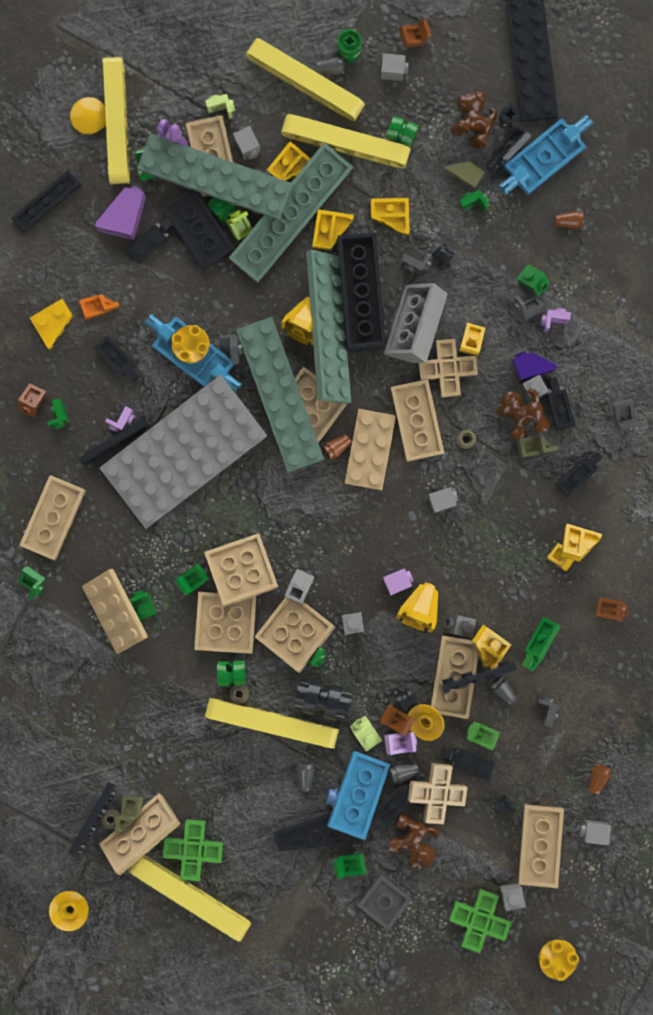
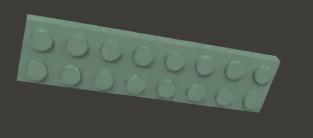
M151 133L137 167L138 171L279 221L293 187V183L177 142H171Z
M324 142L291 182L293 187L281 220L279 221L264 215L228 259L258 283L353 167Z
M309 250L306 252L318 401L349 404L351 403L339 256Z
M269 317L236 329L288 473L323 461L321 449L273 318Z

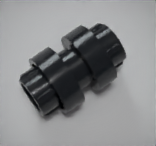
M311 679L310 683L299 682L294 706L303 708V714L314 716L316 711L324 712L323 719L335 721L336 717L347 718L352 695L342 692L343 687L332 684L329 690L322 688L321 681Z

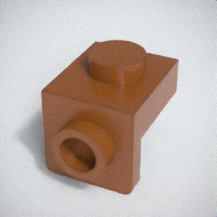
M422 20L418 25L401 26L399 29L404 47L423 46L431 37L427 20Z
M388 705L380 720L382 724L404 736H407L415 721L411 716Z

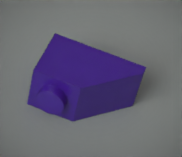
M526 351L515 355L516 358L511 361L518 383L538 375L542 376L554 372L557 369L556 364L533 352L528 354Z

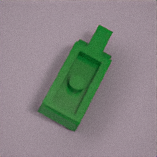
M544 617L541 619L524 650L526 651V658L522 664L523 667L532 672L546 655L561 627L560 625Z

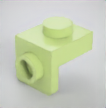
M227 94L221 96L213 95L205 100L209 114L227 109L229 119L233 118L232 112L235 111L233 101L228 100Z
M366 716L356 720L350 726L366 752L382 741Z

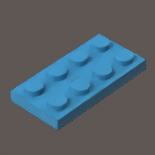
M353 751L327 826L365 840L390 764Z

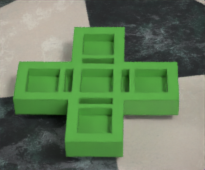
M186 819L184 839L164 838L163 858L182 860L180 880L200 881L202 862H222L223 842L204 840L206 821Z
M480 889L474 907L458 901L454 902L449 921L467 927L461 947L480 953L486 935L503 941L506 940L511 921L494 915L499 895Z

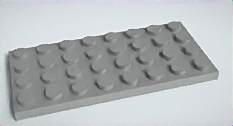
M219 375L101 466L100 470L147 529L268 435L223 376Z

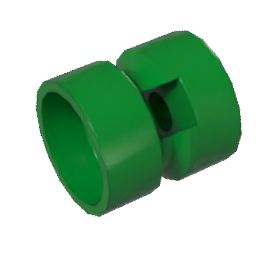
M346 29L338 36L337 54L339 58H344L345 63H353L360 58L362 38L356 30Z
M394 115L388 128L386 139L393 142L400 141V144L411 148L419 125L410 121L405 123V119Z
M245 660L234 661L232 664L229 661L217 662L218 687L230 686L231 683L235 686L246 685Z

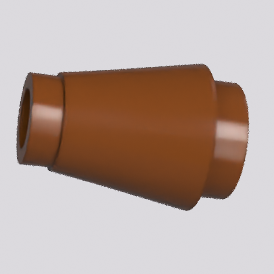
M573 211L556 215V227L560 226L577 230L578 228H583V212Z
M346 434L325 443V446L322 448L328 459H337L351 444V440Z
M596 764L595 767H592L588 790L599 795L611 776V769L601 764Z

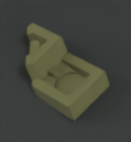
M471 162L443 167V170L453 178H459L472 189L477 186L485 173Z
M535 435L517 439L520 458L557 451L558 447L546 441V438L543 436L538 437Z
M123 795L121 815L116 816L115 833H121L140 818L143 797Z

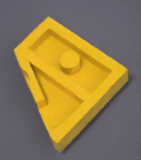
M290 141L266 171H269L273 177L288 181L295 178L311 158Z
M409 198L371 199V220L409 236Z
M318 209L312 248L331 251L338 242V235L344 234L353 221L354 215Z
M61 299L33 315L30 319L50 350L73 315L64 300Z
M566 524L561 556L580 562L600 541L602 534Z
M482 625L472 640L483 667L489 665L491 668L497 667L511 647L510 643L484 625Z

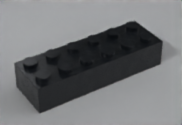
M376 232L338 235L347 352L385 350L386 338Z

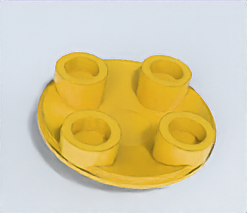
M95 98L80 99L73 105L70 112L72 125L83 135L94 134L105 128L106 114L104 104Z
M197 325L184 326L173 334L172 350L175 356L182 362L196 363L202 360L208 353L210 346L208 335Z
M552 940L546 943L539 954V966L542 972L549 978L563 981L570 976L579 961L574 947L564 940Z

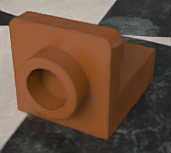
M29 383L18 399V410L26 416L30 415L35 418L38 407L46 397V391Z
M599 597L596 616L623 622L628 613L626 603Z

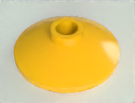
M420 704L409 711L408 715L415 719L410 729L414 732L415 736L425 741H432L441 736L444 731V721L441 714L435 708Z
M75 891L61 892L52 900L49 908L52 923L63 931H74L80 928L87 920L89 913L87 901L81 894ZM68 906L73 907L74 911L72 913L67 911Z

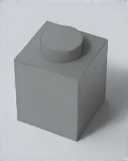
M383 54L381 79L403 81L404 74L407 75L408 63H405V56Z
M250 126L233 134L234 141L244 160L247 158L253 159L261 152L260 145Z
M540 375L520 386L528 404L532 402L531 395L527 393L528 390L535 389L539 394V398L549 392Z
M451 487L428 494L433 514L456 507V502L459 501L456 491H452Z
M297 569L285 596L302 604L314 576Z
M361 612L342 615L345 635L364 632Z
M584 820V824L580 826V837H582V840L586 843L609 845L611 825L607 822Z
M518 883L499 886L503 907L506 911L525 908L522 887Z

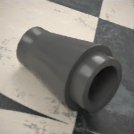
M338 56L317 62V72L337 76L344 74V58H339Z
M498 676L490 682L491 691L504 700L507 705L512 704L517 699L506 678Z
M300 761L296 767L300 790L311 791L315 767L311 761Z
M417 764L393 766V768L389 769L391 781L393 784L398 783L399 785L419 775Z

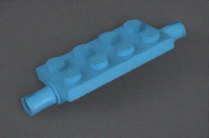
M584 115L577 123L569 125L561 118L504 165V169L510 174V177L498 186L500 191L504 189L502 193L507 195L508 192L518 185L527 195L533 192L586 148L580 136L583 131L593 125L592 120L589 119L587 121L589 117Z
M153 314L149 316L150 320L147 319L145 324L157 332L158 336L152 345L154 349L203 387L219 375H222L233 391L237 392V388L239 389L242 384L229 375V371L235 365L231 364L230 358L210 343L208 353L202 360L196 363L182 362L173 353L172 336L180 328L187 325L176 316L169 324L162 323Z

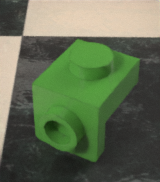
M474 721L473 725L471 724L468 728L467 740L493 750L500 732Z

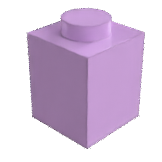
M405 568L383 577L390 595L411 587V582L414 581L410 571L406 572Z

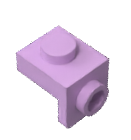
M562 308L548 310L541 318V326L544 327L543 332H548L551 322L567 324L570 321L571 312H566Z
M125 406L117 423L110 419H106L105 422L109 424V429L119 433L120 430L123 431L127 429L128 425L131 426L136 417L134 415L135 412Z
M408 732L407 736L400 733L384 735L387 755L416 752L417 740L414 732Z

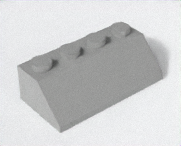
M435 283L406 285L384 354L410 363H426L448 293Z

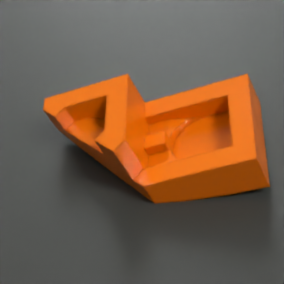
M102 294L79 300L85 320L102 315L120 306L118 302H113Z

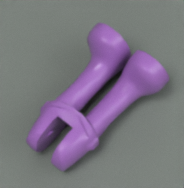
M166 119L159 122L157 126L158 136L189 147L186 139L181 136L182 132L177 124L171 126Z

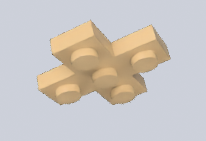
M455 339L436 340L437 359L427 360L426 363H419L420 381L439 379L441 398L460 396L459 377L478 375L476 356L457 357Z
M432 763L429 782L410 781L408 801L411 803H425L423 817L425 823L444 824L447 805L465 806L468 787L450 784L452 766L449 764Z

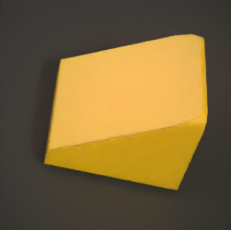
M557 543L547 559L564 571H567L574 560L562 557V545Z

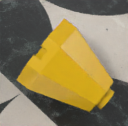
M306 297L285 315L281 323V329L284 331L286 328L288 330L287 335L290 338L304 345H307L309 342L313 345L310 297Z
M430 583L420 584L401 606L396 618L399 620L402 617V623L419 631L429 628L428 632L432 633L437 623L438 591L435 590V586Z

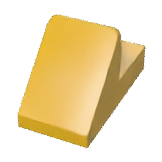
M467 323L459 352L477 357L480 352L485 328Z

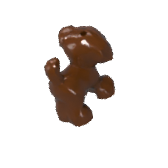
M479 90L477 92H468L457 98V107L465 116L463 119L455 122L450 129L456 136H462L464 132L467 134L470 129L475 131V136L468 143L469 146L475 149L486 146L488 134L497 116V111L493 108L489 110V117L483 116L480 113L486 101V94L484 91Z
M535 389L527 391L532 397V402L527 405H523L522 396L515 391L505 392L500 399V404L496 409L497 414L500 417L512 416L516 425L510 433L512 440L522 438L525 434H528L526 425L533 420L537 422L534 425L535 433H541L550 428L549 421L543 414L544 411L539 401V394Z
M399 814L396 827L399 829L408 827V830L401 839L391 837L387 851L395 854L399 849H404L410 853L408 866L413 871L429 868L436 859V851L430 845L423 844L422 840L427 833H431L437 839L440 835L439 829L419 821H413L404 814Z

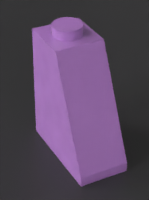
M125 187L96 222L95 227L97 230L135 240L146 199L144 192L137 187H131V189Z

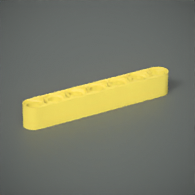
M259 38L254 40L246 53L247 58L350 121H355L365 106V103L355 95Z
M123 57L103 58L109 181L111 185L129 184L130 170Z
M292 114L286 115L281 131L283 136L319 147L325 142L334 151L401 169L406 167L410 148L403 144Z
M209 698L205 717L212 720L328 748H335L339 729L215 698Z
M147 855L142 856L127 869L129 873L237 941L242 940L251 925L250 921L188 881L180 880V876Z

